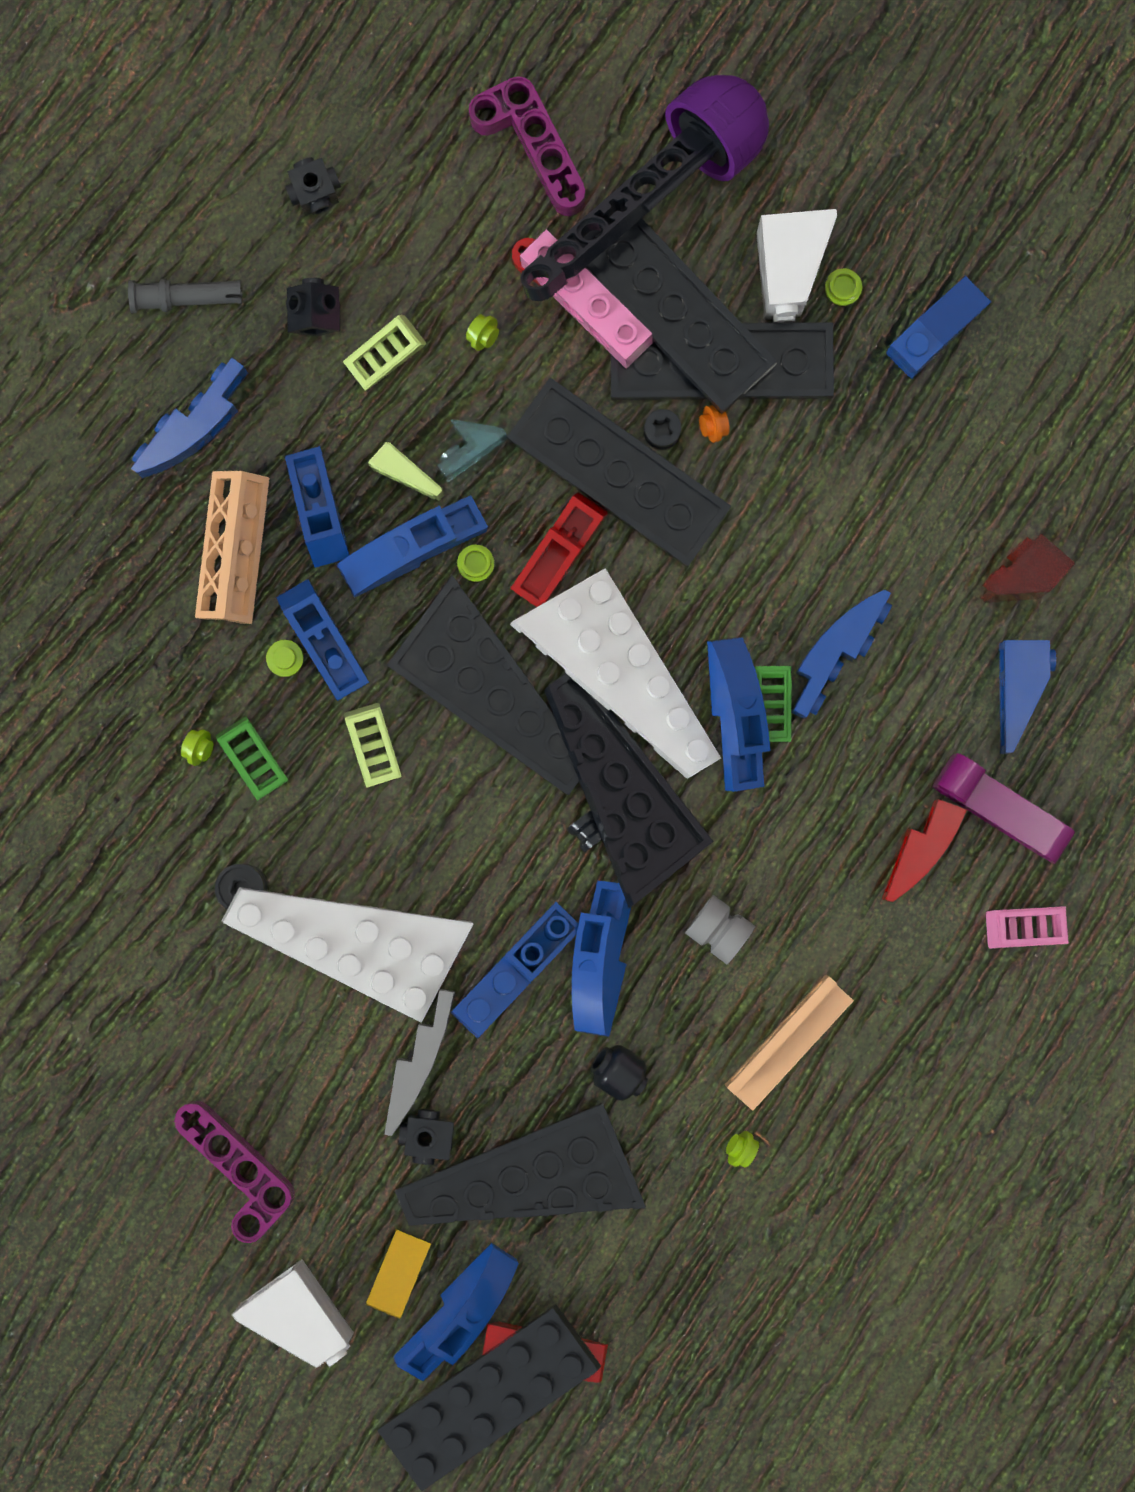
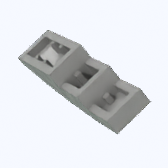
M439 990L434 1024L420 1023L417 1028L413 1058L399 1057L397 1059L384 1135L392 1136L418 1098L434 1066L444 1039L456 991Z

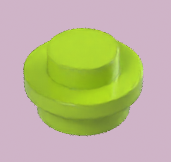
M846 268L837 269L826 280V295L836 305H851L857 301L862 292V281L853 270Z
M480 314L471 322L466 333V340L471 342L472 348L481 351L485 347L489 348L494 344L499 335L497 319L493 316L485 317Z
M482 545L467 546L458 556V570L469 581H483L493 572V555Z
M279 640L273 643L266 654V662L269 669L281 677H290L296 674L301 669L304 661L301 648L290 640Z
M193 729L186 735L181 746V756L186 758L189 764L197 766L202 761H207L214 746L213 741H211L210 732L204 729L199 731Z
M743 1131L739 1135L735 1134L730 1139L726 1147V1154H728V1163L734 1167L740 1165L746 1168L752 1163L759 1149V1142L753 1139L752 1133Z

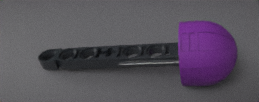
M714 75L694 82L669 103L665 114L668 128L674 140L551 245L545 257L540 255L524 269L520 278L525 295L533 301H544L552 297L567 284L566 279L580 273L696 170L700 169L706 175L719 181H729L756 158L768 136L769 118L766 104L759 92L750 83L739 77ZM678 161L682 163L680 167L674 170L663 169L669 162ZM646 184L656 186L648 193L637 192L641 186ZM599 230L602 232L596 239L587 240L584 238L590 231ZM564 254L576 255L568 263L557 262L558 258ZM536 278H548L546 284L542 286H530V283Z

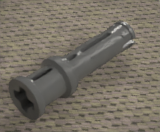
M161 278L156 283H136L135 280H129L128 298L131 314L137 313L139 309H161L162 312H169L173 306L242 304L241 280L171 284V281L166 278Z

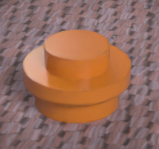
M713 405L704 407L703 415L699 416L701 433L704 437H708L711 442H719L722 437L729 434L728 416L726 412L721 414Z

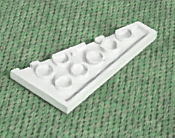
M606 568L511 622L510 625L519 633L523 632L545 656L548 654L565 669V673L599 703L606 709H611L624 720L625 725L630 730L640 734L654 747V751L685 778H690L721 759Z
M239 887L222 919L224 924L421 1023L474 924L471 921L453 920L371 906L324 901L323 899L290 896Z

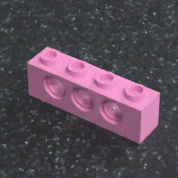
M547 229L520 255L521 264L524 269L540 255L545 257L548 248L557 241ZM564 254L558 258L557 262L568 263L575 257L572 254ZM584 268L576 276L566 279L567 284L554 294L553 297L627 369L653 343L652 333L598 279ZM539 277L535 280L542 286L546 284L548 278Z

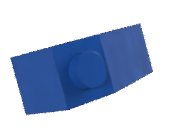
M966 276L963 277L890 345L886 354L913 379L991 301Z
M321 447L285 456L305 543L314 567L345 559L350 553Z
M309 579L276 597L284 615L337 701L369 683Z
M1004 640L999 643L1000 754L1014 752L1050 679V671H1055L1056 651L1055 649H1050V640Z

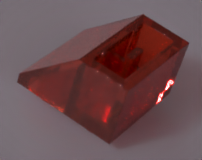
M1039 534L1033 540L1027 536L1006 557L1011 561L1007 568L1002 564L982 584L987 590L980 598L984 602L1039 599L1058 584L1075 562L1044 535Z

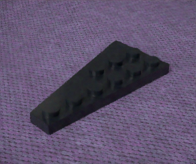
M452 575L387 666L569 796L578 784L579 779L553 713Z
M565 673L551 683L544 691L628 908H631L714 841L612 711L606 709Z
M603 1102L395 1189L409 1226L467 1220H493L494 1218H520L646 1208Z

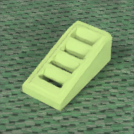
M398 315L347 357L343 363L363 389L367 391L422 349L426 342L406 316ZM399 329L410 342L407 347L404 346L395 334ZM388 339L398 352L396 356H393L383 343L384 340ZM376 348L386 361L384 366H381L371 353V350ZM364 357L375 373L370 376L358 361L359 359Z
M385 442L368 462L370 468L432 499L440 501L444 496L443 489L390 442Z
M375 703L344 713L366 788L402 777L380 704ZM376 717L377 723L356 729L354 723ZM377 732L381 733L382 738L360 743L359 738ZM385 746V753L365 758L364 752ZM385 761L390 762L391 767L372 773L369 772V766Z

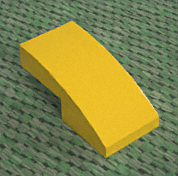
M396 1229L366 1305L400 1319L431 1244Z

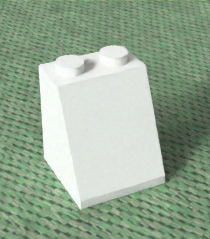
M836 209L761 215L756 234L764 320L773 319V323H793L796 321L795 317H801L837 218Z
M303 1259L241 1302L232 1314L237 1322L316 1368L324 1362L331 1366L347 1354L346 1350L351 1347L349 1342L354 1334Z

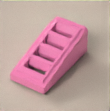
M1066 907L1009 909L986 912L987 940L990 949L1069 944ZM1046 915H1051L1053 937H1048ZM1032 916H1036L1037 938H1033ZM1016 917H1021L1022 939H1018Z

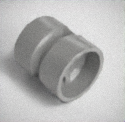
M712 895L689 925L685 934L701 946L709 943L711 945V953L725 964H728L747 941L756 926L740 914L729 915L730 907Z

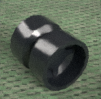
M234 864L225 868L218 875L215 882V895L218 902L225 909H228L239 887L269 891V882L266 875L259 868L250 864Z

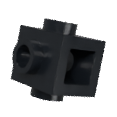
M314 158L300 160L293 165L294 169L287 171L291 183L285 185L292 205L300 204L305 216L322 214L330 210L333 205L339 203L335 192L336 189L341 188L333 166L326 169L322 158L314 160ZM318 180V182H317V184H316L315 186H313V187H307V186H306L307 184L312 183V182Z
M305 278L302 279L301 285L287 288L286 308L289 333L318 337L340 331L341 307L339 287L324 284V279Z
M418 1109L417 1115L410 1114L408 1123L401 1122L398 1145L405 1146L404 1155L412 1156L413 1163L434 1165L435 1159L450 1160L455 1119L440 1118V1111ZM420 1133H430L432 1136V1141H423L420 1137Z

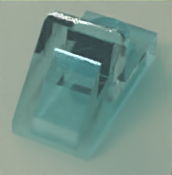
M451 419V425L463 440L465 446L460 448L458 445H455L440 456L442 462L437 466L447 482L451 481L507 440V434L503 428Z

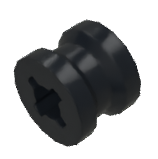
M659 409L647 417L644 424V437L652 448L667 450L678 442L681 433V422L674 412L667 409Z
M591 811L567 828L570 835H575L580 840V848L584 853L602 840Z

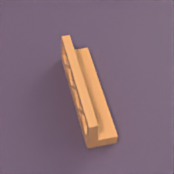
M212 471L195 618L252 624L269 477L245 471ZM225 481H231L229 495L224 499ZM225 519V531L220 536L219 524ZM220 555L222 558L221 567L216 573L214 570L215 560ZM216 592L215 611H209L211 596Z
M824 975L725 1083V1086L753 1111L854 1000L830 976Z

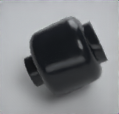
M622 1045L603 1048L591 1065L590 1070L593 1073L594 1085L619 1101H624L632 1095L639 1096L648 1083V1077L645 1076L647 1066L644 1059Z

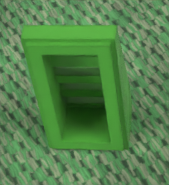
M755 666L762 694L782 693V700L764 701L765 709L783 708V715L766 716L767 724L783 723V731H769V741L791 742V666ZM762 678H782V685H762Z
M247 716L215 736L257 801L289 781ZM247 730L250 736L231 747L229 741ZM255 743L258 749L240 760L237 754ZM264 756L266 762L248 773L245 768ZM272 768L275 774L261 784L256 785L253 780Z

